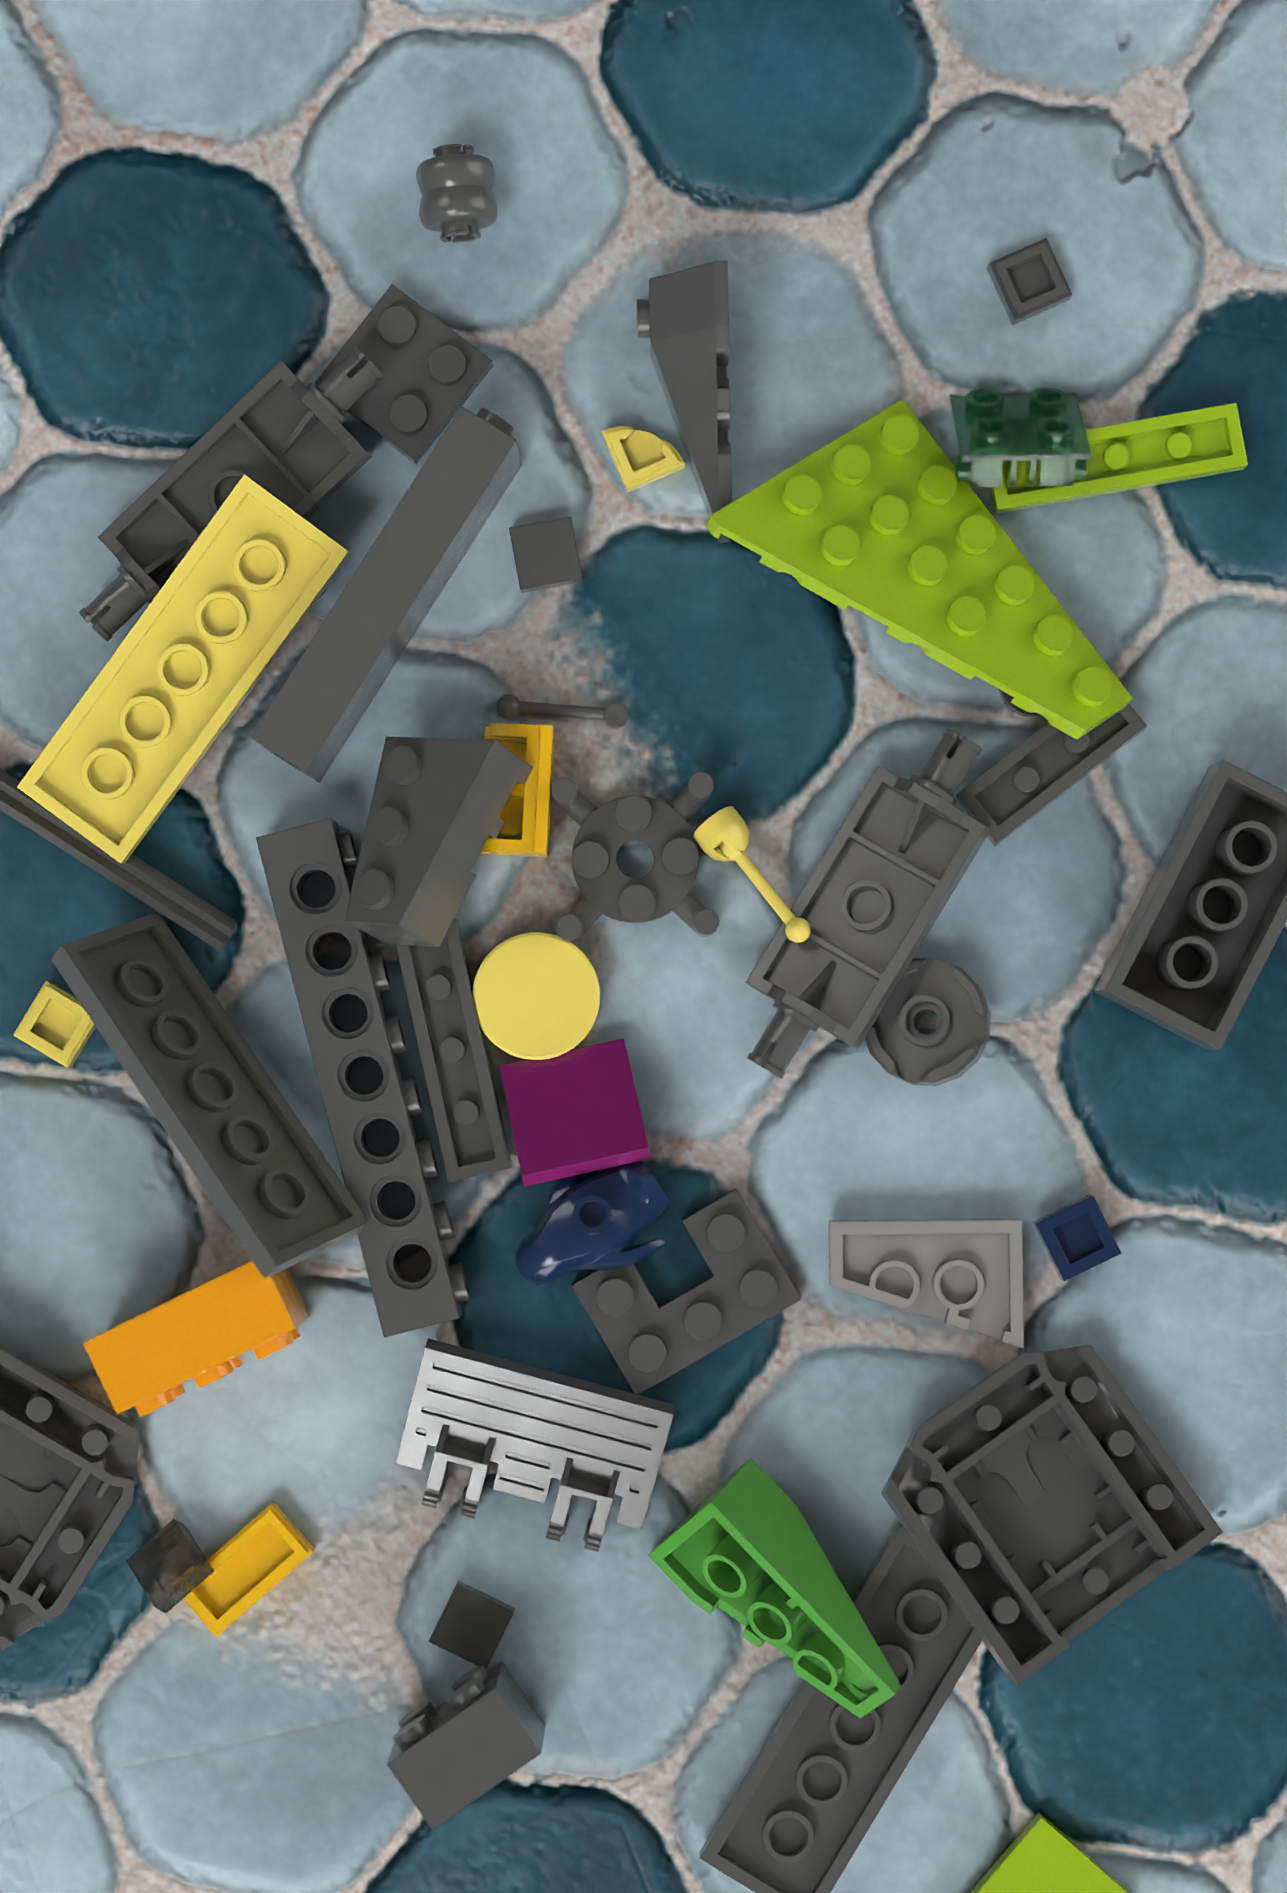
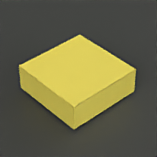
M45 981L13 1036L63 1066L72 1068L96 1026L76 996L51 981Z

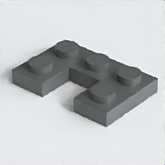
M737 1188L682 1219L713 1275L671 1300L658 1306L635 1264L617 1269L594 1270L572 1283L573 1289L634 1394H641L802 1300Z

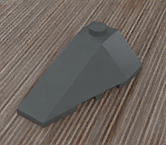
M713 261L649 279V299H637L638 338H650L651 359L709 518L713 513L732 503L731 444L728 442V430H730L729 378H727L728 349H730L728 261ZM720 534L717 539L718 543H731V539L723 534Z

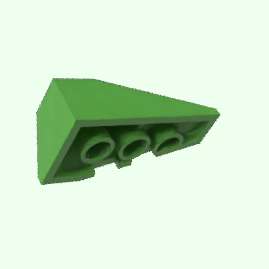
M752 1458L719 1484L649 1553L648 1556L693 1603L709 1614L718 1607L746 1627L742 1637L760 1649L767 1641L792 1658L793 1667L798 1676L860 1719L894 1696L901 1688V1684L797 1505Z

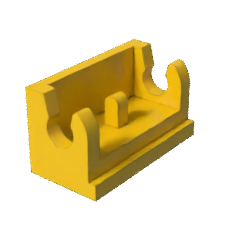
M490 723V726H485L484 739L497 741L533 768L524 785L516 783L499 815L505 821L496 839L488 836L480 854L548 857L555 746L554 726Z

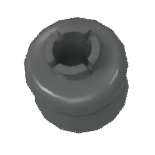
M448 144L434 148L433 154L435 157L424 160L416 170L417 183L422 195L419 208L421 223L428 230L441 232L440 240L443 242L452 241L453 243L477 240V238H481L479 229L492 225L497 219L498 210L492 192L495 175L493 164L484 156L474 155V147L471 145Z

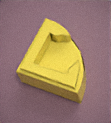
M629 426L613 427L602 431L603 439L627 493L685 468L682 457L673 445L651 432Z

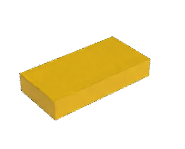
M273 1501L175 1587V1591L214 1636L217 1637L311 1555L315 1548Z

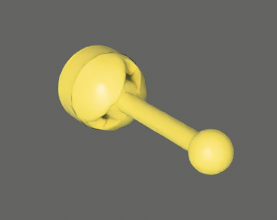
M728 806L709 817L698 827L693 835L697 844L713 860L721 862L736 861L785 923L787 938L794 943L806 941L811 933L809 923L803 918L795 917L745 853L749 845L750 831L733 806Z

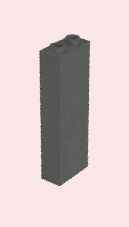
M463 406L459 408L250 736L267 751L318 783L325 776L521 468L522 463L517 440L511 436L514 428L508 422L485 408H481L477 415Z

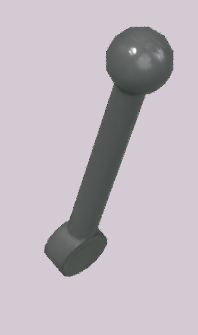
M505 694L499 698L496 705L499 715L506 719H512L518 716V714L604 720L608 726L620 728L626 724L629 717L628 709L619 702H612L606 708L526 702L520 701L515 695Z

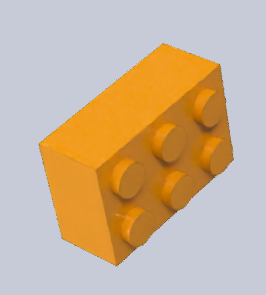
M251 1260L83 1342V1345L116 1414L135 1406L139 1417H142L169 1404L176 1397L185 1393L181 1383L193 1377L198 1388H202L234 1372L235 1368L243 1365L239 1355L253 1349L259 1360L292 1344L293 1340L301 1336L297 1327L309 1318L310 1314L288 1268L265 1279Z

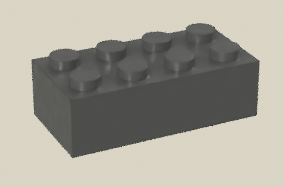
M1221 760L1208 767L1094 992L1206 1050H1221L1287 922L1286 791L1225 760Z

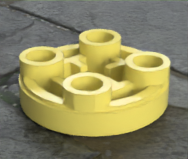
M542 932L516 935L497 945L481 963L475 976L472 992L479 1026L488 1039L506 1053L529 1060L554 1058L567 1053L580 1044L591 1031L596 1021L601 1000L598 977L586 955L570 941L563 940L557 935Z

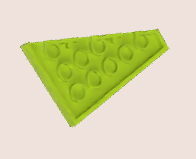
M903 399L713 513L706 524V528L713 537L718 539L720 534L725 535L762 556L759 562L776 572H785L792 575L799 585L846 610L848 605L887 626L885 633L901 642L917 645L926 656L969 680L977 676L1013 697L1010 703L1028 713H1038L1044 716L1050 725L1077 740L1121 711L1133 699Z

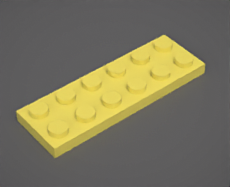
M244 474L18 784L17 788L120 864L126 863L351 553Z

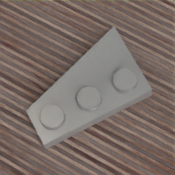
M1021 1219L828 1220L829 1285L831 1287L930 1317L1024 1349Z

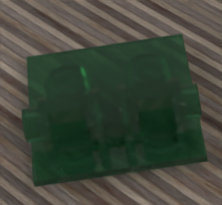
M1039 388L1031 393L1001 394L992 389H976L968 394L950 395L951 411L960 456H956L957 482L968 481L969 488L1001 487L1003 461H1006L1007 487H1015L1017 463L1025 460L1027 487L1035 486L1037 460H1040L1038 477L1040 486H1073L1074 480L1086 479L1087 459H1091V450L1076 392L1065 393L1056 388Z

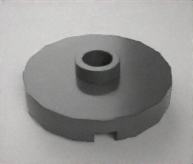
M914 958L866 1035L865 1041L870 1054L890 1075L911 1085L938 1086L960 1078L979 1061L990 1038L991 1012L982 989L962 968L942 960ZM927 1013L936 1014L939 1019L937 1029L930 1034L920 1033L917 1028L920 1017Z

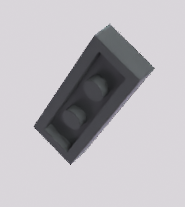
M1130 704L1078 740L1053 727L1048 722L958 792L956 799L970 817L988 827L990 833L987 838L996 847L1142 733L1147 725Z

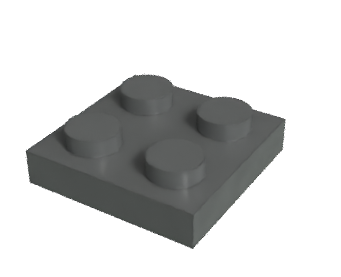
M391 284L319 376L315 385L317 386L352 352L351 350L357 346L384 377L364 393L347 412L414 464H417L456 415L459 408L463 406L491 370L493 362L403 291Z

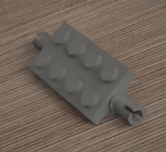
M357 346L316 387L312 383L306 387L280 361L98 536L99 540L120 562L121 565L117 568L120 575L86 608H82L79 613L87 623L91 622L93 624L92 628L104 640L108 642L113 637L112 635L144 604L152 602L244 474L301 517L308 519L372 457L342 425L346 421L342 415L378 380L380 381L384 377Z
M947 728L943 734V739L919 777L913 775L908 780L893 774L879 765L876 767L790 909L795 917L803 918L809 923L811 927L810 936L804 942L794 943L787 938L785 933L786 925L782 922L747 979L746 983L750 987L774 1000L773 1007L778 1009L752 1053L750 1052L747 1058L765 1070L770 1071L775 1076L781 1079L784 1077L785 1070L810 1029L817 1032L818 1028H821L858 1050L990 833L986 825L966 815L954 806L956 800L952 797L976 756H979L982 751L979 745L966 736L960 739L958 732Z

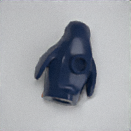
M642 1161L596 1170L586 1176L583 1173L558 1179L549 1195L546 1209L534 1231L522 1239L515 1251L516 1266L526 1280L536 1285L553 1282L564 1274L583 1269L610 1270L628 1267L647 1258L666 1243L663 1237L643 1244H633L662 1215L671 1203Z

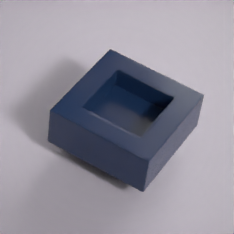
M1091 1194L1033 1222L1062 1281H1066L1121 1254L1112 1232L1094 1196Z

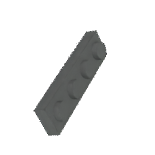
M454 918L439 947L396 944L448 1182L513 1167L484 1033L479 1026L474 1004L473 984L458 919Z

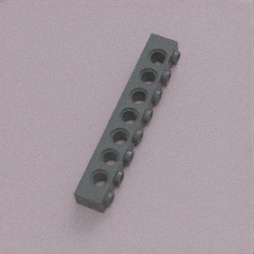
M328 818L256 837L344 1184L369 1221L357 1235L383 1337L386 1338L459 1319L463 1313L460 1302L470 1300L469 1287L462 1263L450 1264L444 1241L454 1238L453 1225L446 1201L434 1202L429 1178L439 1175L430 1139L419 1141L413 1116L423 1113L414 1077L403 1079L397 1054L407 1052L398 1015L389 1017L386 1015L381 992L391 990L385 961L382 953L371 955L364 931L344 921L353 885L349 869L357 867L358 863L350 830L339 832L337 822ZM315 873H328L335 883L334 897L327 905L320 908H312L304 900L303 885L307 878ZM339 933L348 939L351 946V956L342 968L329 970L321 963L318 949L325 937ZM347 995L358 996L363 1000L367 1008L365 1023L354 1032L342 1030L334 1018L336 1004ZM364 1056L375 1059L383 1070L382 1084L371 1094L359 1092L350 1081L352 1065L356 1060ZM376 1119H386L392 1122L399 1132V1144L390 1155H378L366 1143V1130ZM389 1182H403L413 1190L415 1206L408 1216L396 1217L384 1209L381 1195L384 1187ZM417 1244L428 1251L431 1257V1269L428 1275L414 1279L407 1277L400 1271L397 1264V1255L402 1246Z

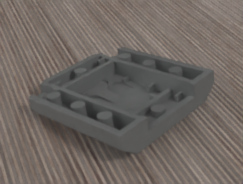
M0 1343V1650L2 1651L12 1645L16 1638L42 1622L46 1624L66 1610L130 1508L134 1499L140 1426L121 1414H116L114 1410Z
M1091 1344L1067 1349L1025 1353L1012 1358L913 1430L881 1492L888 1505L1013 1685H1020L1070 1647L1069 1642L1164 1571L1174 1570L1223 1533Z

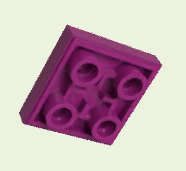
M624 1038L572 1049L567 1053L550 1059H528L499 1066L524 1186L651 1158Z

